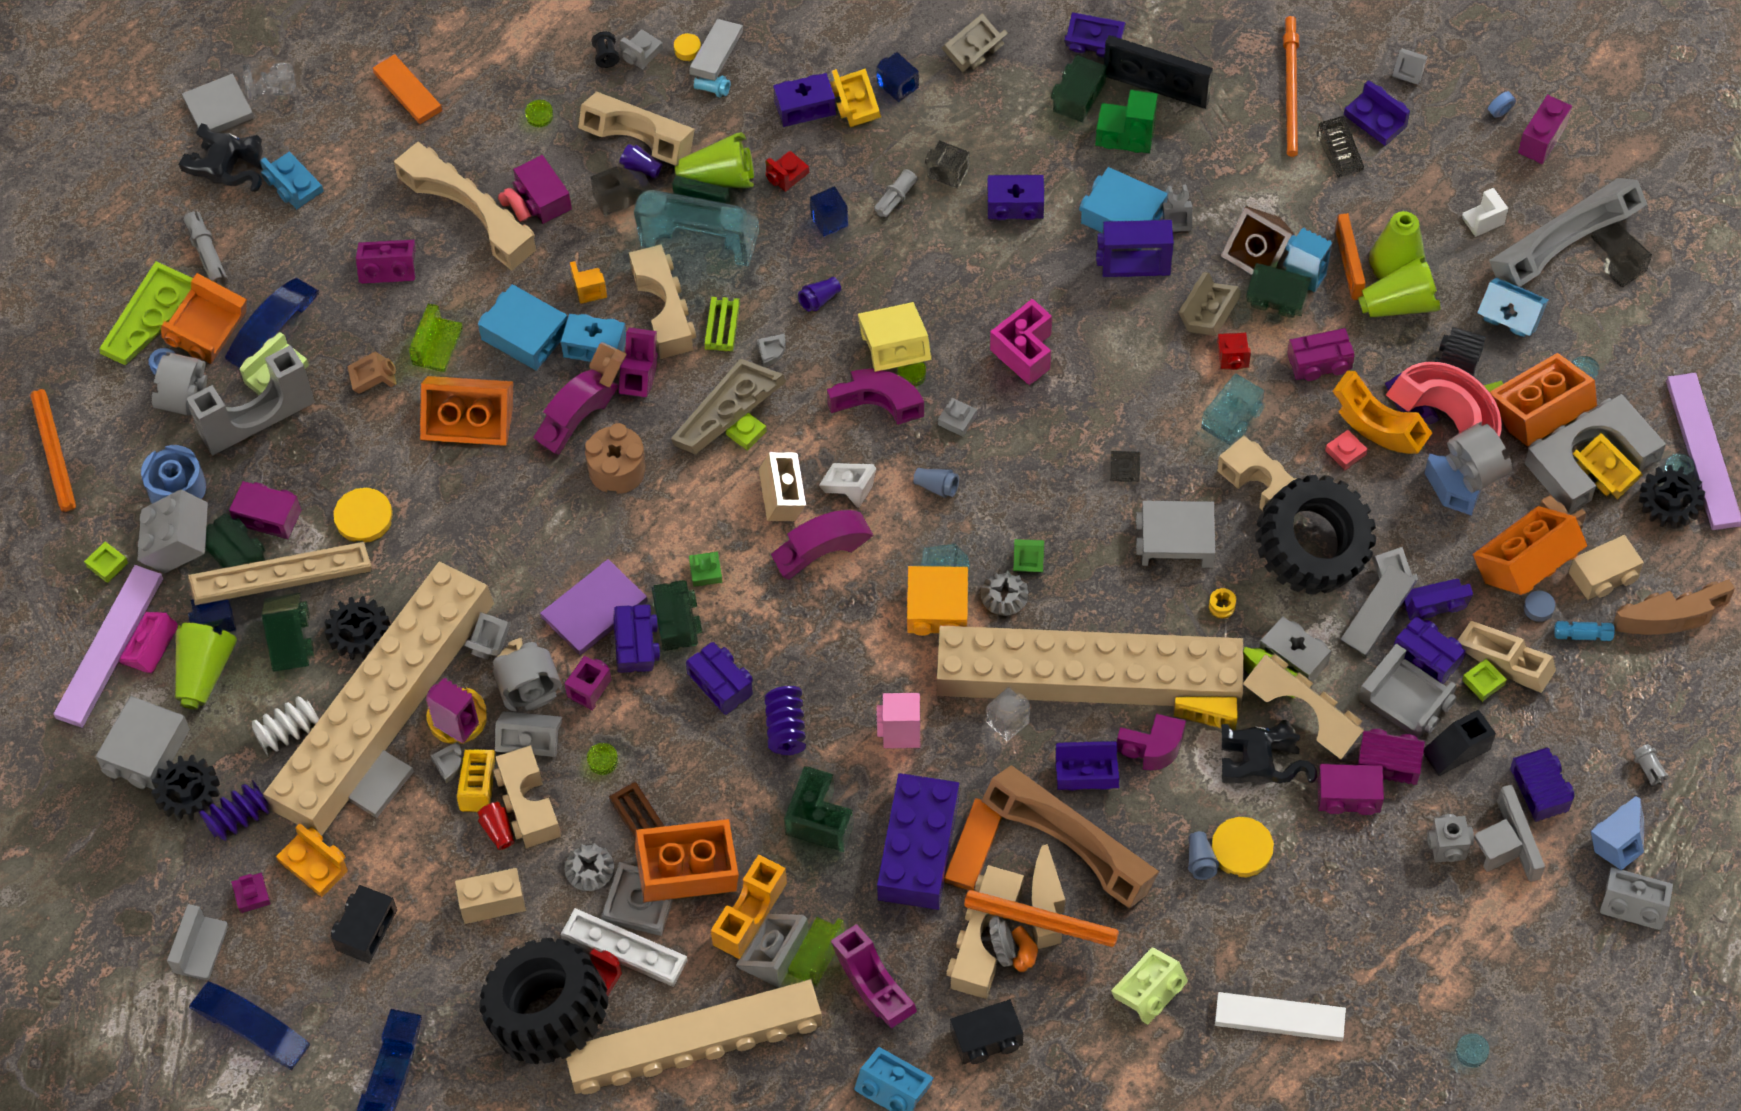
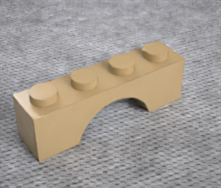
M595 92L581 104L578 125L579 129L600 137L627 135L640 139L651 148L652 157L675 166L679 164V159L691 153L695 130L689 126L599 92Z
M662 244L629 252L631 270L638 291L653 293L665 302L662 312L651 320L652 330L657 331L656 347L660 359L693 351L692 339L696 338V332L693 322L687 323L685 316L689 315L685 299H679L678 293H681V287L678 277H672L671 271L674 270L670 254L665 255Z
M1274 653L1272 657H1269L1265 654L1243 682V685L1266 702L1280 696H1295L1306 701L1314 709L1318 718L1319 731L1316 741L1342 759L1364 731L1359 726L1362 720L1349 710L1343 714L1335 707L1338 702L1323 691L1321 695L1317 694L1310 688L1313 682L1300 672L1294 676L1287 671L1286 668L1289 664Z
M988 865L985 875L979 874L974 891L1019 903L1023 890L1024 875ZM970 908L967 909L965 920L969 921L966 931L960 930L956 943V948L960 950L957 959L951 958L946 976L951 977V989L984 999L988 998L996 973L997 959L985 949L981 936L989 925L990 920L996 917L995 915Z

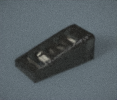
M1344 116L1320 122L1318 124L1317 137L1337 177L1340 178L1363 171V162ZM1338 140H1342V142H1338L1335 144L1332 143ZM1347 150V152L1337 154V152ZM1352 159V162L1340 164L1341 161Z

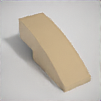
M1470 621L1458 639L1465 652L1477 661L1482 662L1487 659L1504 677L1542 693L1556 671L1553 656L1526 647L1525 641L1522 638L1474 621Z
M1048 844L1041 846L1035 865L1031 906L1060 914L1065 912V897ZM1032 926L1038 949L1061 944L1062 933Z

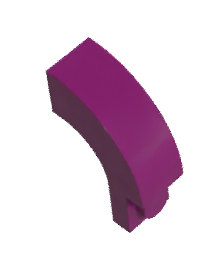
M874 369L851 371V382L838 383L832 388L827 389V403L831 414L858 405L874 404L889 411L897 425L924 417V400L918 390L903 377L889 371L881 370L875 372Z
M588 370L577 375L547 405L543 411L547 416L533 438L553 453L560 454L578 424L592 411L605 409L619 385L613 381L609 388L599 383L603 375L595 370Z
M854 510L834 511L815 517L787 534L789 540L771 553V556L782 576L789 580L817 558L840 550L852 553L874 535L861 512Z
M857 924L831 940L835 954L849 980L876 1017L880 1016L892 1029L917 1012L915 1003L890 976L880 960L873 942Z

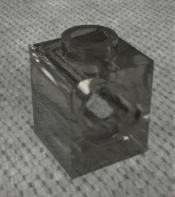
M939 140L935 149H930L925 159L927 177L958 189L969 170L970 152Z

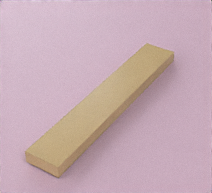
M364 542L191 574L188 575V582L194 603L199 605L371 572V563Z

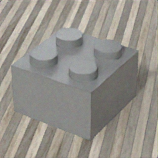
M180 489L141 509L137 561L162 573H167L205 554L208 502Z

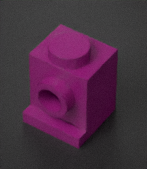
M583 656L564 683L567 697L593 711L596 707L595 703L612 680L610 669L599 659L592 660Z

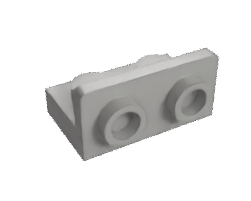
M1611 867L1600 913L1661 930L1670 907L1673 884Z

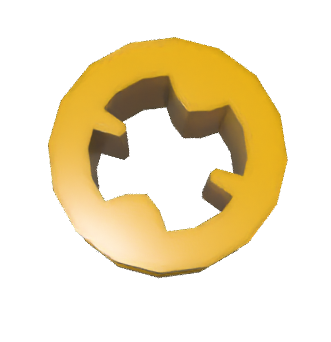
M1226 588L1213 591L1209 601L1210 613L1221 619L1232 616L1235 612L1237 600L1235 594ZM1223 599L1228 601L1227 607L1223 605V608L1217 606L1218 600L1221 602Z

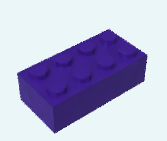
M898 773L877 883L878 901L936 910L940 909L944 878L959 803L960 782Z

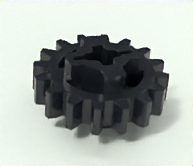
M1668 465L1666 472H1663L1658 467L1656 468L1655 476L1648 473L1645 480L1646 483L1641 484L1640 492L1642 493L1639 496V503H1644L1642 512H1651L1649 519L1651 522L1657 518L1660 519V527H1664L1666 522H1671L1672 528L1676 529L1677 522L1680 521L1684 526H1687L1689 517L1696 520L1699 511L1703 509L1704 502L1702 500H1704L1705 491L1700 490L1702 481H1693L1694 472H1690L1688 475L1683 474L1684 467L1682 466L1678 471H1673L1672 465Z
M361 596L359 602H355L353 597H349V604L344 605L341 601L338 602V611L330 609L331 619H326L324 622L327 629L324 631L325 636L329 640L330 648L332 650L337 649L339 656L342 657L348 652L350 660H354L356 654H360L365 659L367 656L366 652L374 648L389 628L388 626L391 625L390 620L386 616L385 608L383 606L378 607L376 600L373 599L367 604L365 596Z
M180 755L178 756V763L173 764V762L168 760L166 761L168 766L166 770L158 768L157 772L160 778L152 779L155 789L151 792L156 800L155 803L158 809H163L167 817L175 813L177 820L181 821L183 816L187 814L190 820H194L195 812L201 810L205 812L204 807L206 805L214 804L211 797H219L220 793L217 786L220 785V781L215 776L214 767H208L206 759L203 758L197 763L194 755H191L188 761H184Z

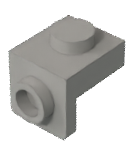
M1403 547L1372 557L1379 580L1390 564L1415 580H1419L1417 574L1412 575Z
M480 612L471 641L466 640L464 646L473 649L472 655L487 660L490 655L498 656L502 651L511 622Z

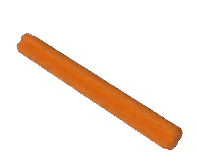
M44 389L32 391L30 396L58 504L62 512H68L76 508V503L48 396Z
M973 890L967 892L964 901L966 908L1110 947L1116 945L1119 931L1114 928Z

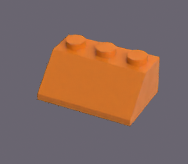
M1559 353L1554 354L1489 392L1497 404L1501 419L1509 433L1526 446H1530L1536 440L1551 434L1558 427L1568 424L1582 413L1597 407L1595 379Z
M427 376L421 383L420 440L506 446L513 411V381Z

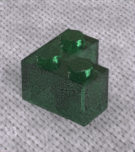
M301 593L265 598L261 615L272 671L276 672L309 666L310 656L314 655L312 638H306L305 627H309L308 619H310L308 602H302Z
M804 766L784 818L785 835L844 852L854 827L853 810L830 803L835 791L834 774Z

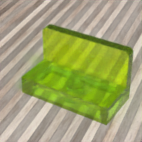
M427 304L409 347L412 365L445 372L463 326L460 322L441 318L438 305Z
M816 917L788 968V974L803 981L811 979L812 984L817 987L835 954L831 940L845 932L844 920L837 918L835 924Z

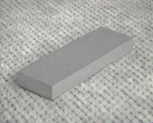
M717 19L690 65L689 74L715 81L742 35L743 25Z
M1390 564L1341 640L1367 657L1417 581Z
M1513 785L1504 786L1501 788L1497 799L1498 806L1504 820L1507 819L1523 844L1519 858L1527 879L1530 882L1540 880L1545 868L1544 862Z

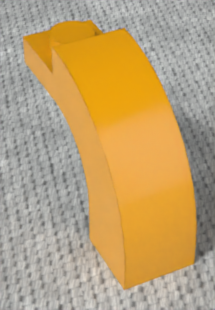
M1346 371L1332 391L1342 405L1339 413L1344 420L1362 436L1386 449L1399 453L1418 454L1432 435V431L1418 412L1396 411L1378 401L1356 371Z

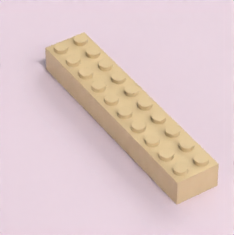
M440 561L437 563L263 793L273 812L297 825L300 823L307 829L312 827L321 836L324 834L349 800L350 794L382 751L387 749L425 698L429 689L436 683L466 640L474 632L480 612L487 614L494 605L488 585Z
M940 626L937 696L1174 706L1175 697L1237 698V709L1241 707L1243 695V638Z

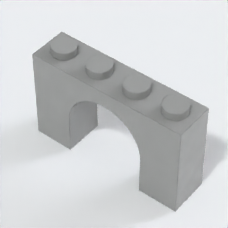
M291 345L265 358L270 373V381L266 389L249 403L238 407H226L213 385L186 398L198 433L212 456L315 403L305 367Z
M1622 394L1614 399L1608 398L1604 400L1594 411L1582 413L1572 424L1566 427L1565 425L1558 427L1551 436L1544 440H1536L1528 448L1525 465L1554 499L1565 506L1568 514L1592 501L1596 489L1594 482L1576 463L1572 455V449L1577 445L1593 441L1602 433L1639 471L1644 470L1662 458L1666 443Z

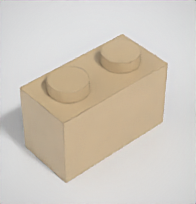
M769 452L759 468L767 521H795L806 506L797 453Z
M1622 535L1578 555L1572 560L1569 574L1586 599L1589 600L1596 596L1599 598L1604 597L1622 584L1628 586L1634 583L1639 578L1644 562L1627 537Z
M517 868L455 881L459 906L465 924L526 911Z

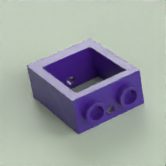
M1172 220L1103 222V233L1097 234L1098 249H1096L1097 266H1102V276H1170L1174 245ZM1158 248V250L1112 251V249Z

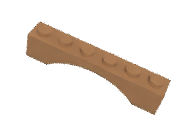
M1012 765L992 778L982 799L983 803L1005 819L1035 827L1069 846L1092 868L1099 878L1104 891L1129 909L1148 895L1159 873L1158 870Z

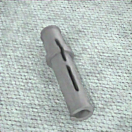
M194 211L186 214L183 220L190 232V242L198 251L209 279L221 286L226 285L228 277L212 244V234L206 229L201 214Z

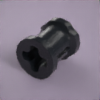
M607 31L594 35L591 42L592 46L596 48L595 62L597 66L601 68L615 66L620 60L619 53L615 51L614 47L616 43L615 35Z

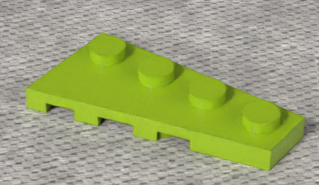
M155 261L99 348L100 354L126 366L161 333L163 322H169L191 290V280L193 278Z

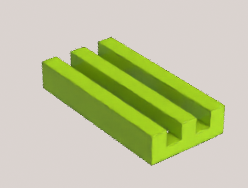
M711 297L705 350L734 351L740 307L739 298L728 301L726 297H723L722 300H717V297ZM717 308H721L716 343H712ZM727 309H732L728 343L723 344Z

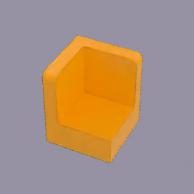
M570 262L571 274L580 304L607 298L605 280L599 268L578 272L576 262Z

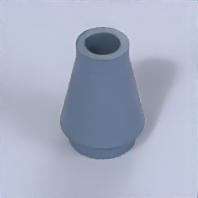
M917 468L913 483L943 498L947 496L953 497L958 489L959 475L953 473L951 469Z
M1201 831L1194 832L1188 837V870L1196 879H1210L1217 874L1219 862L1207 839L1206 833Z

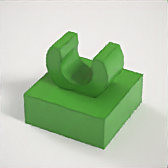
M1015 539L1013 571L1043 572L1044 540Z
M718 551L689 556L693 587L723 583Z

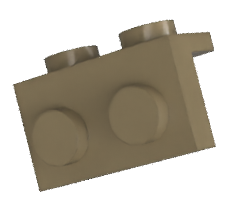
M982 13L948 41L942 49L962 73L969 67L975 70L986 60L983 56L988 51L994 54L1005 44L1002 39L1008 32L1004 29L999 33Z
M1203 272L1179 311L1187 331L1217 336L1242 293L1238 286L1214 283L1210 273Z

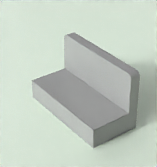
M502 712L496 721L495 751L509 753L531 745L534 755L555 757L557 754L558 729L562 724V717Z
M188 904L167 959L172 972L209 980L228 929L227 922L204 917L199 906Z

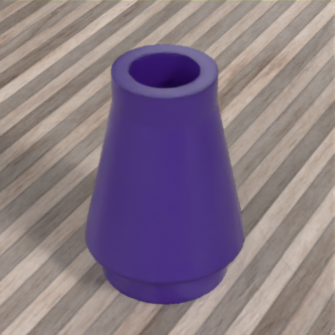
M628 144L619 161V164L623 165L625 170L648 175L653 178H657L663 166L662 163L655 160L637 144L635 146Z
M835 277L805 285L798 292L799 302L808 312L812 310L818 311L835 294L841 291V285Z

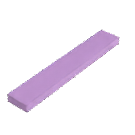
M1689 373L1668 376L1666 384L1696 481H1702L1700 490L1705 491L1703 502L1711 529L1740 527L1741 514L1697 374Z
M134 565L54 712L56 719L83 728L118 664L119 658L163 580L161 573Z

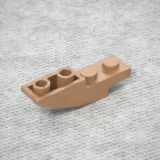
M1730 579L1720 583L1717 581L1711 582L1702 590L1693 594L1692 592H1686L1677 599H1675L1671 591L1663 594H1651L1643 602L1635 605L1632 603L1626 604L1617 611L1613 622L1615 631L1654 635L1681 632L1700 627L1710 622L1716 608L1730 602L1735 587Z

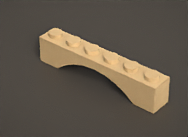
M417 142L394 161L397 177L416 193L443 196L471 210L480 219L488 232L492 255L511 271L536 251L535 234L530 227L525 224L522 226L515 220L509 210L501 209L489 194L481 193L469 178L464 179L460 176L452 164L444 163L439 159L437 153L432 148H426L420 142Z

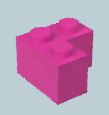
M1031 299L990 331V351L1029 386L1050 370L1051 350L1042 342L1051 336L1052 316L1034 299Z

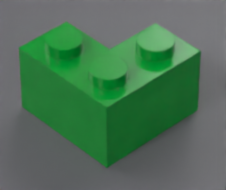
M1130 90L1127 106L1101 103L1095 146L1106 149L1128 150L1134 153H1150L1155 129L1158 94Z

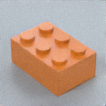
M1537 506L1472 555L1485 584L1523 595L1530 592L1541 580L1553 575L1556 569L1565 562L1576 558L1578 553L1588 545L1575 516Z
M729 819L636 830L635 851L643 902L737 891L739 874Z

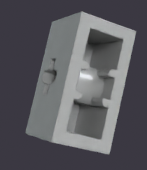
M1284 616L1261 639L1259 647L1268 654L1273 655L1275 653L1289 664L1287 668L1295 673L1300 672L1311 682L1327 667L1331 650L1328 649V646L1322 640L1314 639L1304 631L1301 625L1295 621H1289Z

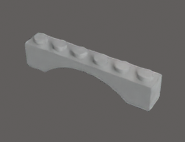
M1615 179L1490 259L1489 263L1495 277L1521 287L1538 276L1545 265L1556 254L1573 242L1600 228L1626 219L1648 205L1638 180Z

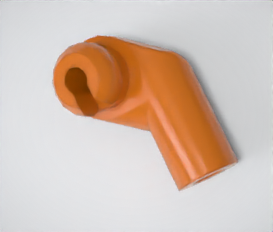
M1018 926L1011 932L1013 940L1019 947L1018 956L1013 959V965L1019 972H1026L1029 967L1032 968L1036 963L1038 947L1025 928Z

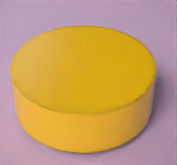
M682 34L674 41L675 55L683 61L694 60L701 48L700 39L694 34Z

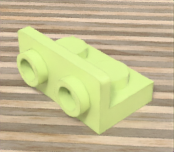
M279 332L275 337L268 339L263 347L253 356L248 357L240 367L244 384L258 395L266 389L270 381V373L265 358L289 346L284 334ZM294 349L306 369L309 366L308 360Z
M1152 947L1111 992L1116 1000L1136 1010L1142 1022L1149 1024L1162 1012L1163 1008L1173 997L1183 989L1188 979L1179 961Z

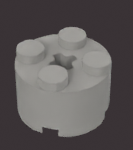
M166 352V355H163L159 362L154 383H157L158 393L152 392L153 408L187 416L192 415L186 398L206 388L208 376L204 374L205 361Z
M1479 422L1452 437L1447 442L1450 454L1446 456V459L1454 471L1459 469L1463 474V482L1471 493L1482 490L1512 472L1510 457L1505 460L1501 452L1506 448L1500 437L1488 424L1482 426V422Z
M535 642L525 643L520 647V650L508 655H501L493 660L495 681L505 707L511 711H517L516 707L525 706L526 711L540 708L554 700L557 696L555 691L558 688L560 690L562 688V683L550 652L545 648L538 647Z

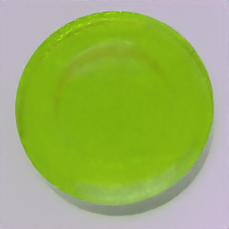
M539 99L530 102L526 106V119L530 125L544 127L553 120V109L549 102Z
M923 362L898 367V375L906 379L914 387H917L926 379V366Z
M598 743L592 746L587 753V762L590 770L598 775H607L613 772L618 765L616 749L607 743Z

